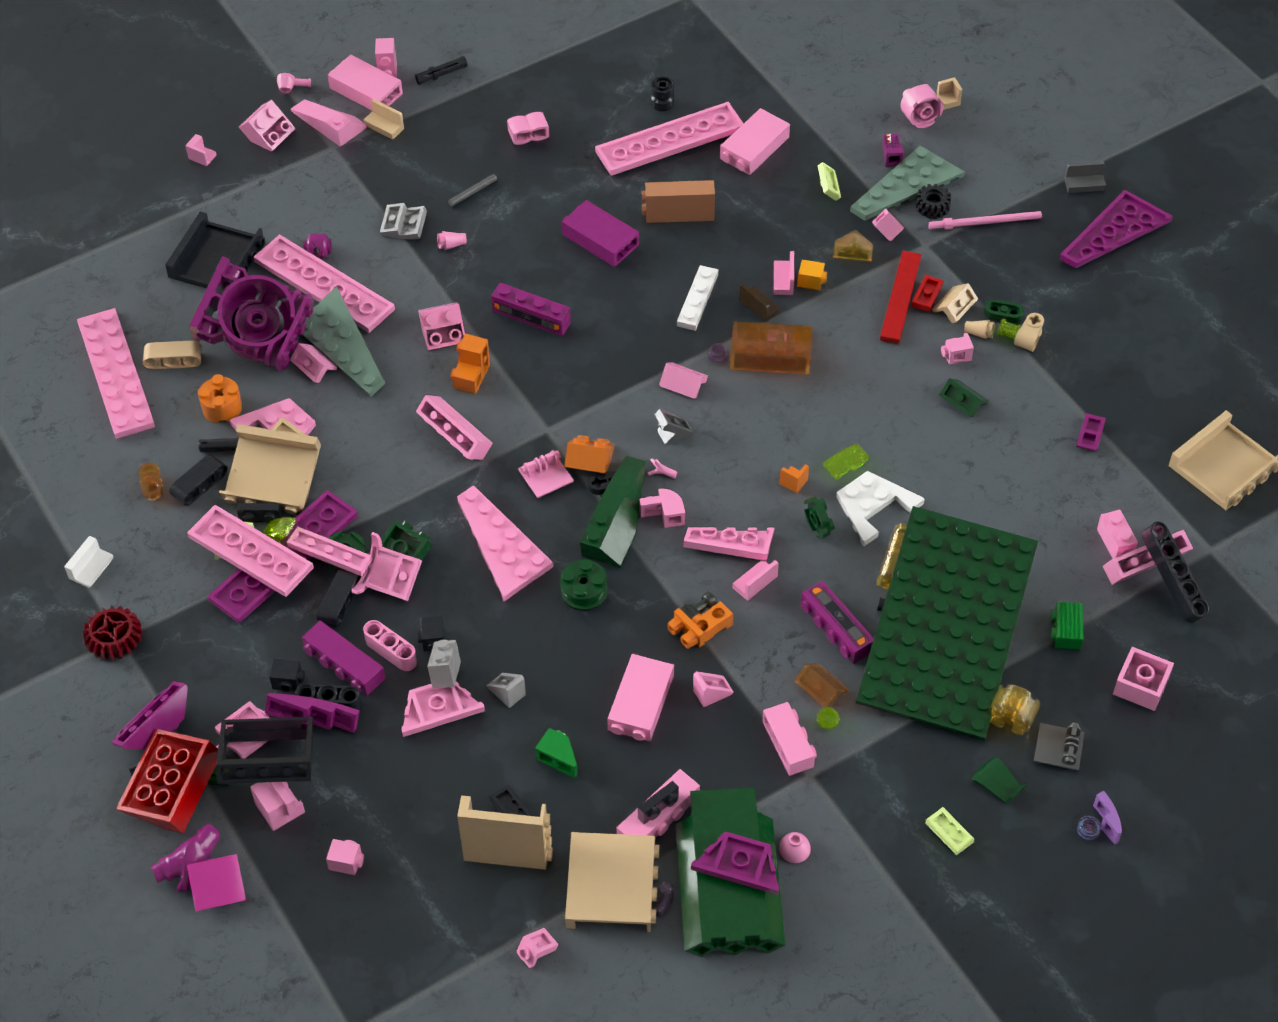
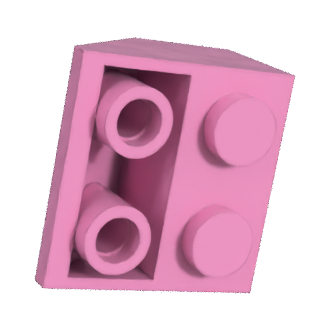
M272 100L261 105L239 126L251 142L269 151H273L296 129Z
M459 303L418 310L428 350L456 345L459 341H462L465 331Z

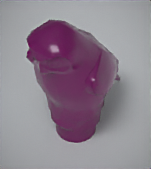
M206 824L203 828L197 830L196 836L180 844L171 854L161 857L158 863L151 865L157 883L166 879L167 881H172L175 878L181 877L177 890L179 893L181 891L188 892L191 885L187 865L209 860L220 838L218 829L211 824Z

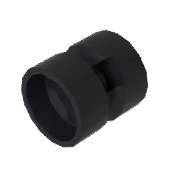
M659 76L651 82V105L655 110L668 111L674 106V81L669 77Z

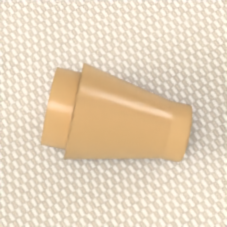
M990 320L966 321L964 332L987 340L988 338H993L995 323L990 322Z

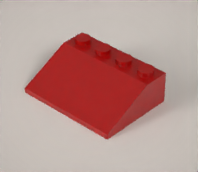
M155 729L116 809L163 829L184 833L217 763L218 748L209 740Z

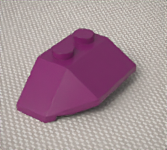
M176 681L172 682L167 689L160 692L126 724L111 743L123 749H146L155 729L169 732L175 731L185 717L187 685Z

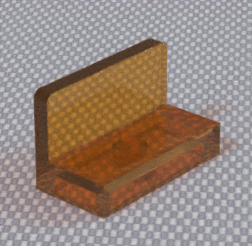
M819 663L805 664L794 680L824 708H830L839 694H846L849 690Z

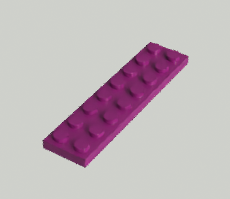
M326 490L280 531L273 540L309 561L312 556L289 548L287 545L288 539L297 526L329 538L331 535L341 532L356 519L358 511L329 490ZM238 569L208 596V600L240 624L275 590Z

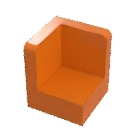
M805 464L801 470L792 466L789 469L783 467L780 470V485L797 494L808 481L809 466Z

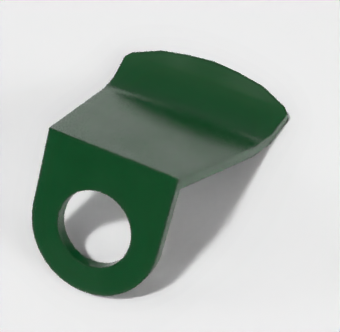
M997 757L981 766L972 776L973 781L984 786L1005 804H1008L1027 785L1025 782L1020 786L1006 765Z

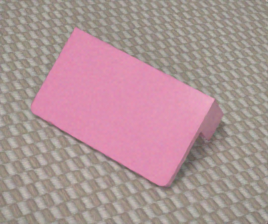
M790 251V261H774V295H793L794 251Z
M299 343L290 358V361L317 383H320L327 370L336 371L338 369V366L314 345Z
M670 362L665 365L659 385L685 396L697 398L702 383H706L708 375Z
M761 560L733 583V589L748 601L778 577L779 563L774 560L771 564H768L765 560Z

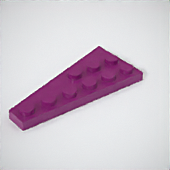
M1124 190L1060 254V260L1076 269L1171 222L1173 216Z

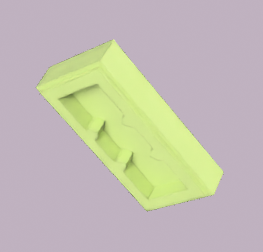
M822 162L818 165L823 192L837 201L841 198L835 170Z
M944 807L926 819L925 824L956 855L974 843V838Z

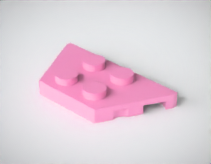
M455 682L454 687L432 688V684L409 690L408 704L404 714V725L401 729L402 735L405 737L484 712V704L472 698L471 693L465 688H461L458 682Z

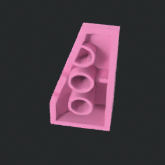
M305 99L291 108V112L340 147L367 128V125L355 116Z

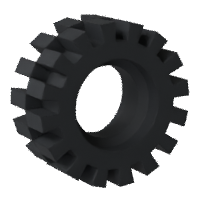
M928 184L927 187L925 185L922 186V189H919L917 193V211L921 212L922 216L926 214V218L933 216V219H936L937 216L942 218L943 215H946L947 211L949 212L951 203V193L948 192L947 188L943 189L944 186L942 185L937 187V184H934V186ZM928 200H937V201H939V202H938V203H932V202H929Z

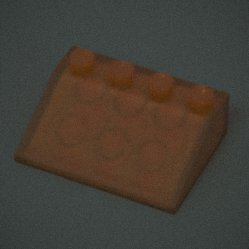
M734 321L730 369L810 374L812 326Z

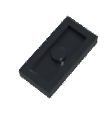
M279 503L237 504L238 517L243 522L274 523L282 521Z
M671 781L638 807V819L645 824L649 820L656 819L667 806H673L679 798V786L674 781Z

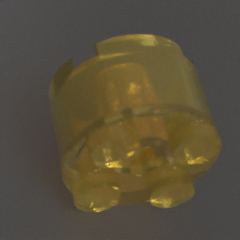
M1009 684L1007 688H1003V685H1001L988 710L992 714L991 723L997 727L1005 725L1012 728L1015 734L1024 735L1025 731L1030 730L1041 705L1040 701L1037 698L1034 701L1031 698L1032 693L1024 688Z

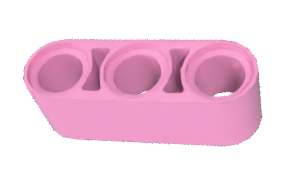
M377 620L368 621L364 625L363 631L368 647L400 670L411 671L416 667L417 659L413 645Z

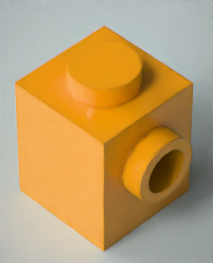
M802 260L798 273L797 287L820 290L822 283H826L827 272L824 271L825 263Z

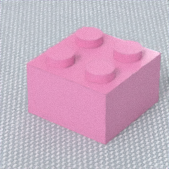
M1132 647L1117 679L1113 695L1155 711L1169 680L1174 663Z

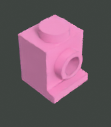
M964 333V336L960 338L946 340L945 345L941 346L942 356L946 357L949 365L972 361L974 347L968 333Z

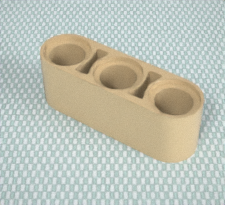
M197 341L148 343L144 346L143 365L148 369L197 367L201 364L202 345Z

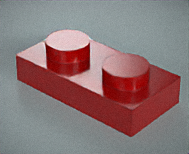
M925 275L911 307L930 312L943 287L944 280Z

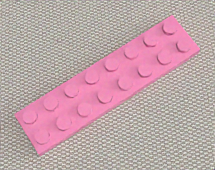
M726 102L595 146V152L610 176L732 135L744 123L730 103Z
M280 234L253 257L256 264L303 293L310 294L318 302L324 299L337 286L356 325L368 333L395 310L393 303Z
M115 308L77 319L115 438L118 439L154 428L155 424Z

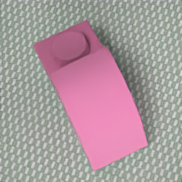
M659 489V496H648L639 499L641 518L662 515L664 528L685 525L683 501L674 491Z

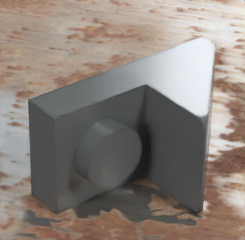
M662 409L655 413L659 426L657 430L665 444L689 437L694 433L686 418Z

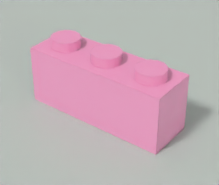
M786 702L763 710L762 722L790 776L813 768L817 753L814 746L809 745L807 741L808 736L805 728L800 727L798 723L799 718L796 710L791 709L789 703Z

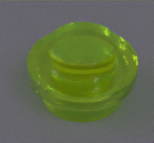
M823 708L817 714V723L824 729H832L838 725L839 715L833 708Z

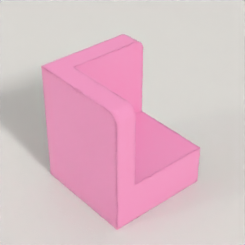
M195 134L186 144L188 159L208 166L216 157L215 151L204 147L203 138L200 135Z
M887 209L872 221L874 226L889 241H892L904 229L902 224Z

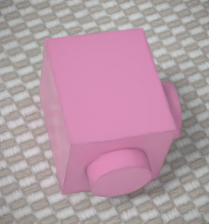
M333 839L326 858L328 869L356 875L358 867L361 868L364 861V854L361 853L360 844L352 840L341 841Z

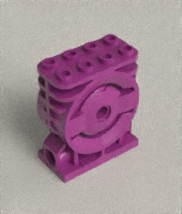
M222 256L189 324L193 340L198 342L204 340L213 345L224 341L235 354L258 363L259 361L265 362L267 367L275 366L277 371L281 372L283 369H287L290 363L289 355L296 350L298 345L296 340L305 331L306 324L304 323L307 318L312 316L314 300H312L310 294L307 293L304 296L298 289L292 291L289 286H283L273 278L262 275L248 276L244 268L230 263V259ZM278 301L282 303L279 306V310L283 316L284 324L282 332L275 337L280 328V316L275 307ZM237 309L238 311L235 316V327L237 333L240 336V339L237 338L232 329V318ZM215 311H218V319L212 317ZM261 319L262 322L260 324H254L253 320Z

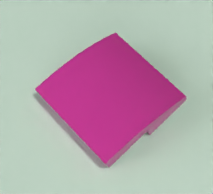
M237 854L187 865L196 911L246 900Z

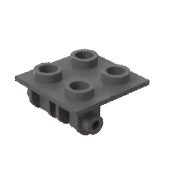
M1040 723L1033 762L1079 771L1085 732L1081 731L1078 723H1071L1068 728Z

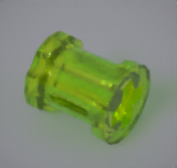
M1003 318L997 335H1005L1013 338L1014 341L1022 325L1009 323Z

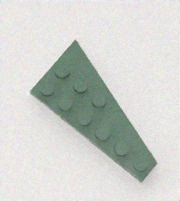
M920 145L851 206L850 212L866 221L881 214L889 207H897L905 200L911 201L917 198L918 190L922 189V186L925 185L927 187L928 184H931V186L943 184L945 186L950 183V180L963 178L965 171Z
M336 286L314 307L312 316L306 319L304 323L306 328L303 336L372 397L385 384V381Z

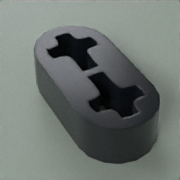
M616 471L590 477L588 481L589 491L595 495L603 494ZM595 483H599L601 487H597Z

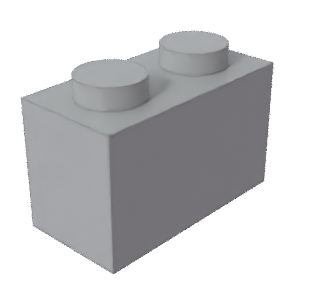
M456 640L434 642L427 666L432 688L455 686L461 663Z

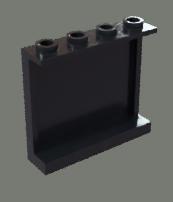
M200 211L165 264L168 278L207 289L222 256L230 259V263L244 268L247 272L251 262L254 261L253 257L265 244L262 228H259L256 234L209 222L207 213Z

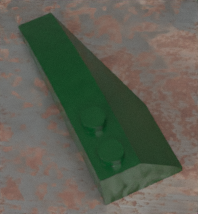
M626 456L603 493L580 541L581 556L621 568L636 535L639 499H641L646 461Z

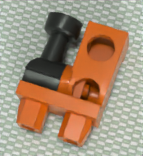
M709 591L703 594L701 597L702 601L694 606L684 604L682 608L676 609L674 611V618L667 623L668 630L673 635L678 634L680 631L685 633L681 636V642L687 649L696 644L699 647L703 646L716 633L733 625V613L721 601L718 602ZM706 608L709 609L705 613L701 614Z

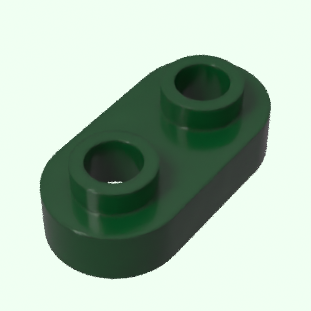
M991 299L986 302L984 313L990 319L1017 323L1023 319L1024 308L1018 303Z

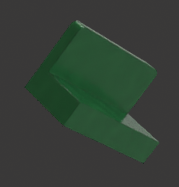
M949 378L939 394L943 399L970 417H974L981 404L989 402L988 399L958 379Z

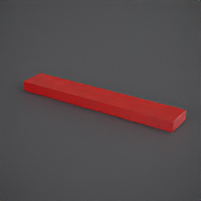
M902 251L880 335L881 341L900 343L922 254Z

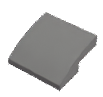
M405 203L387 205L380 234L397 239H420L427 213L425 206L407 208Z

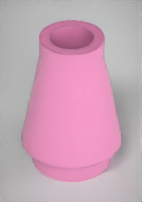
M442 231V233L437 235L439 249L448 250L467 243L465 233Z

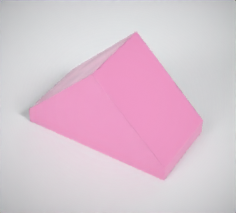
M698 671L693 675V691L703 707L734 693L722 675Z

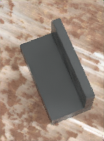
M1105 162L1067 164L1064 179L1067 192L1105 191L1106 183L1103 176Z

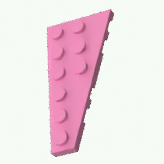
M474 485L457 496L458 503L466 520H468L485 562L494 577L496 586L501 592L503 601L509 599L553 567V562Z

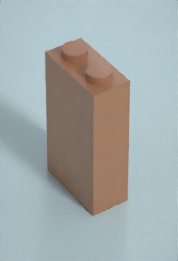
M714 180L645 183V191H642V202H645V204H642V215H646V223L714 221Z

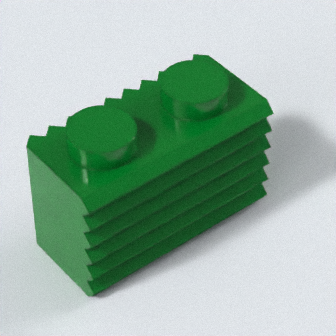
M1058 601L1055 609H1051L1050 621L1054 622V627H1051L1050 639L1054 640V648L1081 650L1083 644V604Z

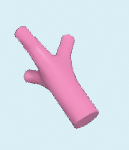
M652 458L650 460L656 469L648 472L649 476L664 474L673 479L676 478L677 471L662 465L658 459L654 460Z

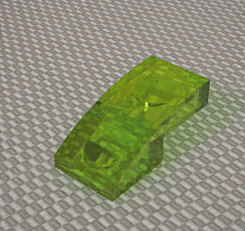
M856 443L833 455L823 463V466L837 481L850 469L854 471L858 469L870 457Z
M291 517L272 520L266 525L262 533L280 542L288 536L297 520Z

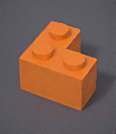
M465 334L462 341H459L456 351L459 354L458 365L452 369L450 379L453 381L454 389L476 394L490 366L488 339Z

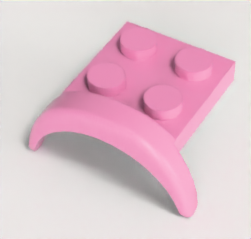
M373 532L371 534L372 545L370 551L372 562L351 592L360 594L367 588H371L408 601L422 560L382 547L380 536Z

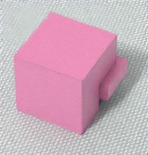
M287 782L256 783L250 787L255 805L273 831L305 813L301 800L298 801L289 789Z

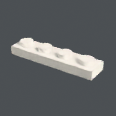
M699 266L678 317V327L696 331L718 277V269Z

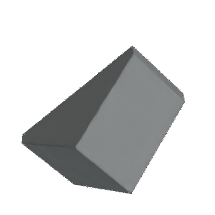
M501 673L486 685L509 708L526 695L525 681L522 675Z

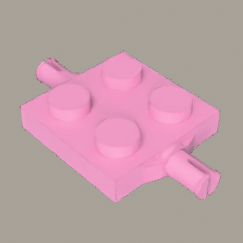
M249 701L225 720L270 718L272 715L266 714L265 711L257 708ZM221 723L215 726V731L218 733L219 736L221 730ZM267 741L229 742V749L235 751L242 759H245Z

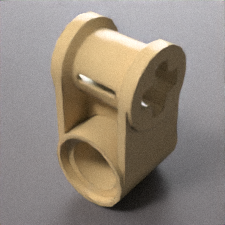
M1031 313L1027 316L1015 337L1014 345L1032 352L1035 350L1042 334V326L1044 324L1042 315Z

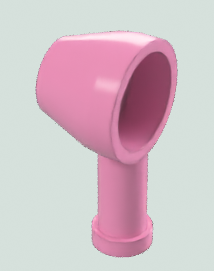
M281 73L277 76V85L280 92L287 94L291 92L294 86H307L311 88V79H298L292 74Z

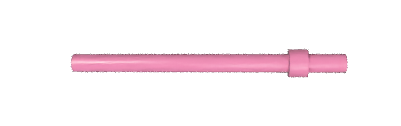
M1037 211L953 220L952 218H944L943 221L929 222V229L944 228V230H949L960 226L1041 219L1042 213Z

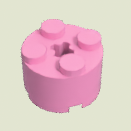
M928 84L918 85L904 91L901 110L917 128H926L933 125L937 116L940 117L942 115L943 103Z

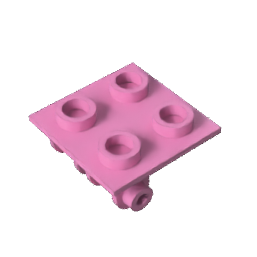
M552 450L545 456L541 455L540 459L534 458L533 461L523 463V466L518 468L537 498L574 482L559 460L561 456L558 450Z

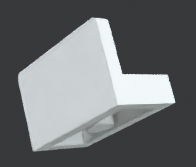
M89 536L64 566L68 578L90 588L113 560V555L100 549L97 539Z

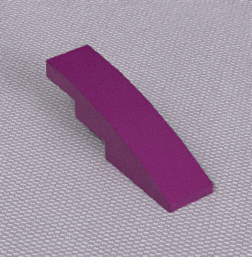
M268 693L265 713L277 718L313 717V724L328 730L332 726H336L353 733L357 729L360 710L325 700L277 693Z

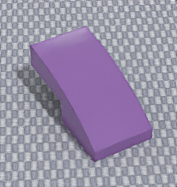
M1102 791L1096 795L1093 807L1103 817L1100 828L1115 845L1119 842L1122 833L1121 822L1112 801Z

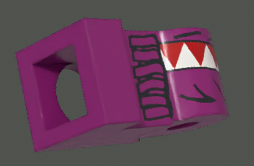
M883 134L882 147L885 167L897 166L903 160V148L899 141V134ZM889 156H896L898 159L890 161Z

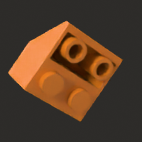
M578 435L577 438L567 443L564 467L600 473L608 471L615 444L609 443L610 440L598 438L597 441L589 440L590 437Z

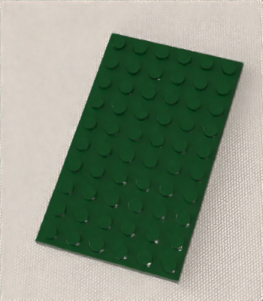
M913 506L855 703L985 741L1038 540Z

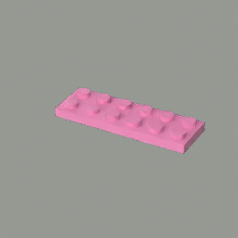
M214 505L187 532L188 538L285 597L313 569V563L217 505Z

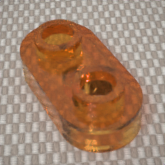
M145 463L138 471L141 490L146 499L155 500L160 498L164 491L161 473L157 464Z

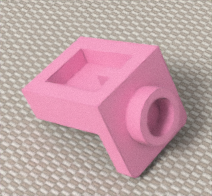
M545 928L523 936L517 949V954L529 968L535 966L538 958L556 951L559 944Z

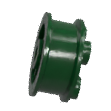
M589 559L578 560L567 565L561 573L562 598L570 607L577 610H590L598 607L606 599L608 594L607 574L600 564Z

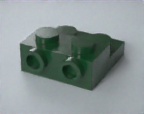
M396 520L393 521L381 539L382 547L420 560L424 559L433 544L429 542L430 537L419 531L417 534L412 531L414 527L405 521L399 523Z

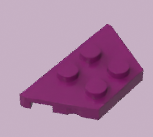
M725 831L718 838L717 842L711 844L697 861L694 860L691 863V870L775 895L779 893L770 844Z

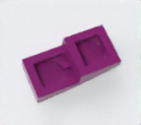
M1086 413L1076 447L1097 452L1106 418Z

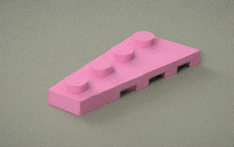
M688 527L683 547L767 561L775 528H767V531H757V528H748V531H736L735 528L717 531L715 527Z

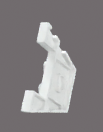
M869 471L839 490L836 496L846 516L850 518L853 529L858 533L863 546L873 541L879 534V531L867 521L869 518L893 501H897L904 509L911 513L913 506L920 507L924 504L925 500L923 497Z

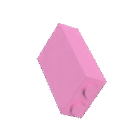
M349 55L328 74L330 89L372 110L371 101L373 99L390 106L403 94L401 80L353 55Z
M760 108L720 145V159L750 175L789 138L790 124Z
M632 654L607 719L608 730L617 735L624 734L639 741L646 740L650 742L674 678V665Z

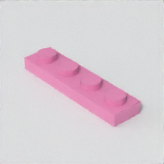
M298 526L287 541L289 548L360 576L364 574L372 562V556Z

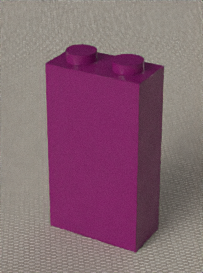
M587 200L577 206L562 221V235L614 267L639 246V232Z

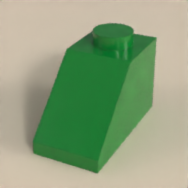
M549 728L535 748L536 760L576 778L577 763L569 737L562 731H555Z

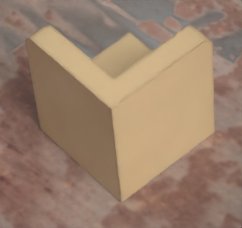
M955 77L938 82L937 96L943 103V110L960 106L962 88Z

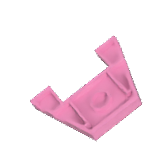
M290 398L230 420V424L235 430L237 424L252 427L259 424L265 429H272L279 419L283 417L306 435H309L316 426L315 420Z

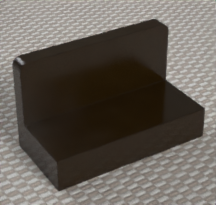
M745 284L740 285L739 301L763 321L768 322L780 313V307L755 286L748 288Z

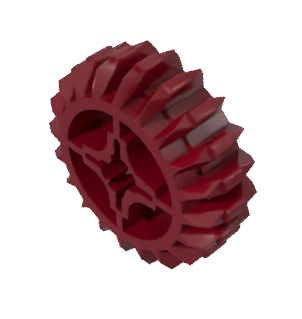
M111 605L110 609L106 610L103 607L102 612L98 613L95 611V617H88L89 623H84L82 635L85 646L96 658L101 656L104 661L108 657L113 661L117 656L122 659L125 653L130 655V649H137V643L141 642L140 636L143 632L141 622L138 620L137 615L134 612L131 613V610L128 608L123 610V607L119 606L115 609Z

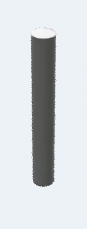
M490 175L448 200L449 205L453 207L497 181L496 175Z

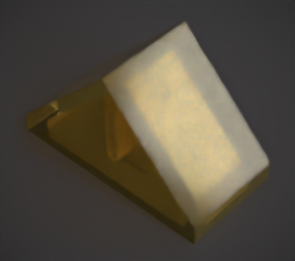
M854 230L835 241L833 257L872 261L873 244L857 230Z

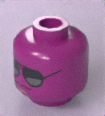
M309 234L307 241H303V249L319 259H325L332 253V241L326 234Z

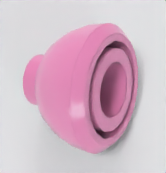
M791 832L780 840L778 850L781 857L787 862L800 863L809 857L811 846L806 836L798 832Z

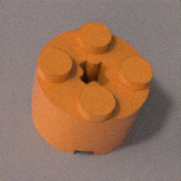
M217 374L212 379L203 383L198 389L201 409L207 420L213 423H219V421L224 420L230 422L231 419L238 417L241 413L242 400L239 388L232 379Z

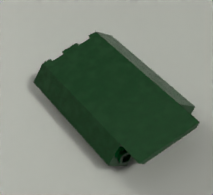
M755 787L690 791L692 815L675 824L685 951L703 957L718 949L732 955H737L753 947L769 954L786 946L773 819L757 812ZM725 831L770 844L779 893L775 895L691 870V863L694 860L697 861L705 853V850L711 844L716 843Z

